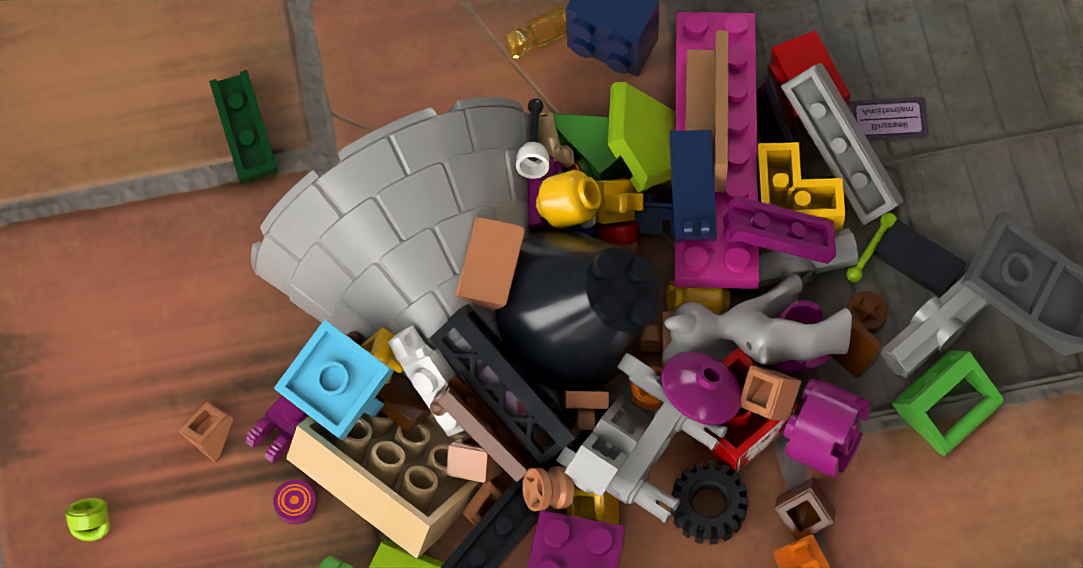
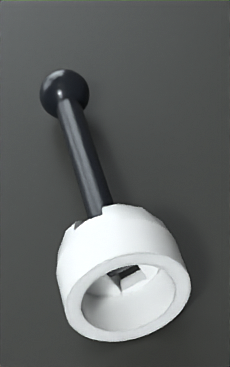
M537 98L531 99L528 103V110L531 113L530 142L524 144L516 156V169L518 173L530 179L540 178L549 170L548 151L542 144L538 143L539 114L543 111L544 105Z

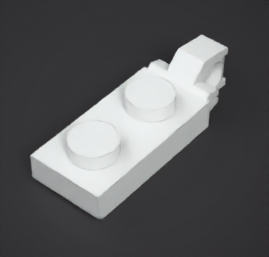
M412 325L397 333L388 344L414 388L419 392L430 409V404L436 392L455 375V372L438 348L432 350L425 344ZM447 412L442 416L434 415L448 437L464 431Z

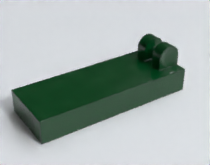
M248 70L241 71L240 75L217 81V79L210 80L211 90L240 184L279 173Z

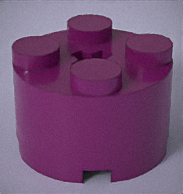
M812 378L804 390L802 396L804 405L800 414L793 413L786 424L783 436L789 440L785 448V454L796 462L837 479L839 478V472L844 473L859 446L863 433L859 432L860 424L858 422L859 419L868 421L871 401L825 381H818Z

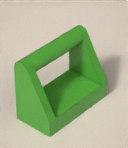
M949 350L891 403L900 416L939 454L946 456L1004 403V398L970 351ZM964 378L984 398L942 436L926 414V411Z

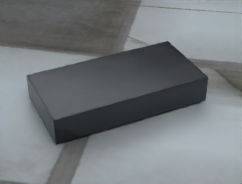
M898 219L875 248L873 254L938 297L944 295L951 288L966 265V262Z

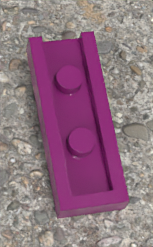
M735 196L728 203V211L723 216V225L726 227L724 230L725 241L730 243L740 241L829 264L836 257L833 221L740 196Z

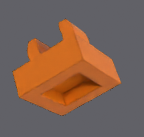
M813 533L775 550L773 554L779 568H830Z

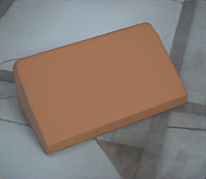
M482 217L475 218L455 297L490 311L504 307L509 296L525 228Z

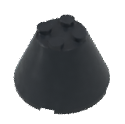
M549 228L527 236L522 241L507 303L504 307L495 310L498 329L504 344L511 352H515L532 376L540 384L562 392L590 391L609 383L622 372L617 368L626 353L631 356L633 355L648 323L653 321L655 317L657 288L653 277L654 267L646 257H639L630 250L571 228Z

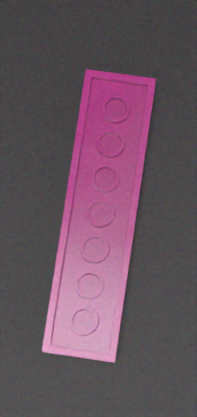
M676 12L675 131H685L687 49L715 50L716 30L728 31V170L726 192H715L716 242H708V239L683 240V243H675L674 287L758 289V246L740 241L733 243L725 241L724 230L726 227L723 225V216L728 211V203L735 196L758 201L755 13Z

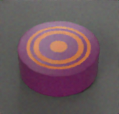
M290 480L277 488L273 497V505L278 517L282 521L298 525L307 522L314 515L317 508V500L309 484L301 480Z

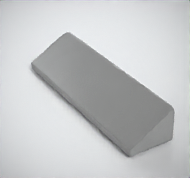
M822 63L814 65L781 86L834 177L843 178V191L863 226L903 203L897 188Z

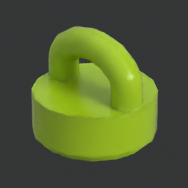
M86 498L73 502L65 509L67 525L75 538L82 541H95L102 539L108 534L110 521L106 501L99 498Z

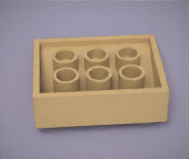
M381 411L375 418L363 413L344 440L336 437L309 416L297 425L286 458L416 559L444 535L483 484V482L453 477L447 474L449 445L468 434L462 431L448 437L433 414H430L410 432H407Z

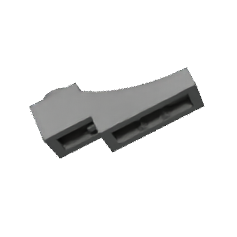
M620 395L581 445L564 473L572 477L574 484L583 491L596 493L601 497L655 416L640 408L628 398Z

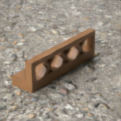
M716 30L715 50L687 49L685 131L711 130L715 192H726L728 170V31Z

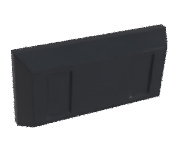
M768 78L756 91L757 122L764 143L799 142L780 85L773 78Z

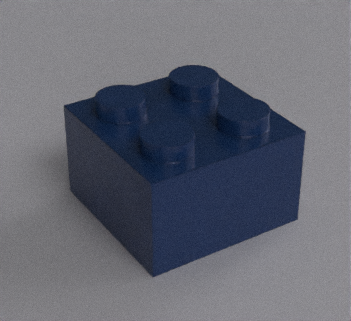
M570 0L566 7L567 47H570L574 53L581 57H593L606 63L609 68L618 73H630L638 77L658 40L660 1Z

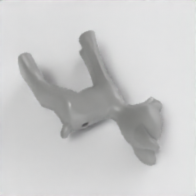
M792 273L765 294L737 304L721 315L712 313L707 307L698 302H686L679 305L673 316L664 322L665 326L670 330L672 342L664 350L662 360L664 363H667L671 357L678 353L700 352L720 339L732 340L744 353L762 365H773L789 360L806 361L827 354H846L850 343L852 315L847 308H844L828 319L815 324H803L778 318L784 310L798 302V295L802 291L801 279L798 275Z

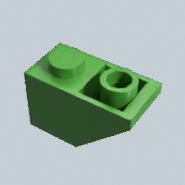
M553 114L561 147L567 145L572 148L574 162L580 165L583 173L588 177L593 178L595 181L611 180L617 178L628 169L623 158L616 159L608 146L609 117Z

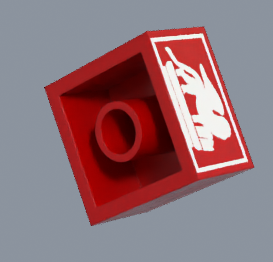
M738 347L721 363L733 374L742 394L750 365H757ZM794 403L791 415L797 413L798 405ZM740 407L739 411L730 421L721 424L728 428L723 439L713 432L706 430V433L720 442L714 451H711L703 443L701 444L722 466L723 464L730 466V473L733 475L735 472L739 473L783 434L788 421L771 420Z

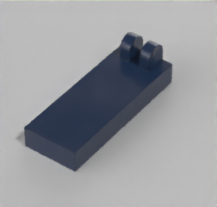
M711 130L670 131L674 243H683V240L708 239V242H716L717 225Z

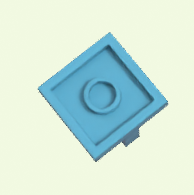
M324 319L274 389L336 437L344 440L363 413L375 418L385 404L376 398V395L393 374L394 370Z

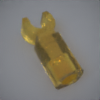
M559 5L527 21L526 27L516 28L505 34V38L509 42L505 46L512 58L515 59L524 55L534 46L541 48L567 35L565 7Z

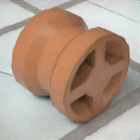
M551 467L547 472L542 468H531L525 473L523 496L529 509L532 511H543L550 505L554 509H565L571 505L574 496V482L572 477L564 473L567 469L566 467Z

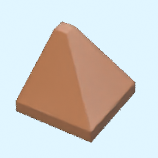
M207 401L179 432L215 462L221 455L233 418Z

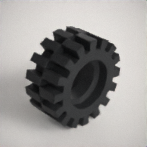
M709 461L707 467H702L701 462L695 463L694 469L691 471L687 467L682 471L681 478L676 479L671 494L673 497L680 499L676 511L670 508L671 514L674 516L675 526L677 529L681 527L683 529L682 534L688 539L691 535L696 537L695 542L700 544L703 543V539L710 540V545L717 544L719 538H723L724 542L729 540L733 532L737 534L741 529L748 508L747 487L745 483L741 484V476L737 472L732 475L728 465L723 464L722 468L715 467L716 461ZM703 489L717 490L725 498L726 507L721 514L715 517L702 516L694 509L692 503L694 496Z

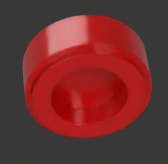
M634 220L598 224L597 238L617 244L638 241L639 224Z

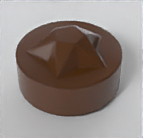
M871 291L856 293L850 298L846 307L850 311L852 319L854 318L872 334L882 329L888 315V307L885 300L877 293Z

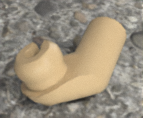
M540 113L538 142L547 149L549 155L554 157V162L559 161L564 168L571 167L574 163V152L567 145L561 147L553 113Z

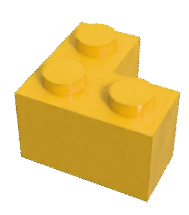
M799 142L758 144V201L831 220L834 222V231L842 230L845 220L843 178L801 179Z

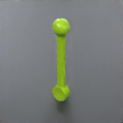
M885 213L882 215L879 221L880 228L858 260V264L847 270L846 275L849 281L858 282L861 280L862 269L885 233L889 231L897 220L894 214Z

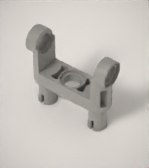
M626 353L617 368L630 376L629 380L634 385L662 402L663 405L606 491L625 504L629 503L632 505L634 502L661 519L663 523H667L673 514L659 506L658 503L662 502L676 511L680 499L673 497L649 481V474L676 432L679 433L683 430L709 447L711 451H714L720 442L706 433V430L713 432L723 439L728 428L721 424L707 425L698 423L683 415L667 398L663 390L661 378L657 376L658 373ZM565 447L556 461L567 468L576 453Z

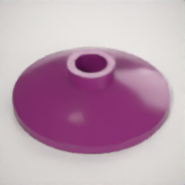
M689 351L674 355L664 366L661 376L663 390L671 404L689 419L707 425H720L730 421L739 411L741 406L739 384L728 368L718 360L703 353Z

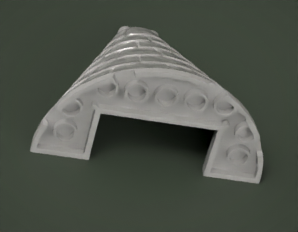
M477 97L457 100L448 113L437 116L431 107L384 125L338 151L340 161L327 172L322 170H312L283 196L260 226L264 239L262 243H254L251 248V265L256 276L259 275L262 279L288 295L292 303L321 323L325 319L346 335L349 332L357 333L361 338L362 344L381 327L396 335L401 330L413 325L424 343L434 350L437 347L429 338L446 324L456 311L467 304L477 312L503 342L498 329L495 310L490 311L455 297L475 218L482 217L525 228L523 239L536 233L534 229L528 226V178L520 175L516 169V156L519 149L524 144L530 142L531 113L529 111L524 112L518 101L507 98ZM455 328L444 337L455 351L471 352V346ZM445 357V359L447 360V362L449 363V365L451 366V368L453 369V371L455 372V374L458 373V374L464 379V377L456 370V368H455V367L449 362V360ZM462 358L470 367V359ZM477 359V373L486 364L483 359ZM403 370V371L401 372V374H403L405 377H407V378L409 379V377L407 376V374H406L405 371ZM540 384L563 409V392ZM534 423L533 437L540 433L542 435H549L539 423Z

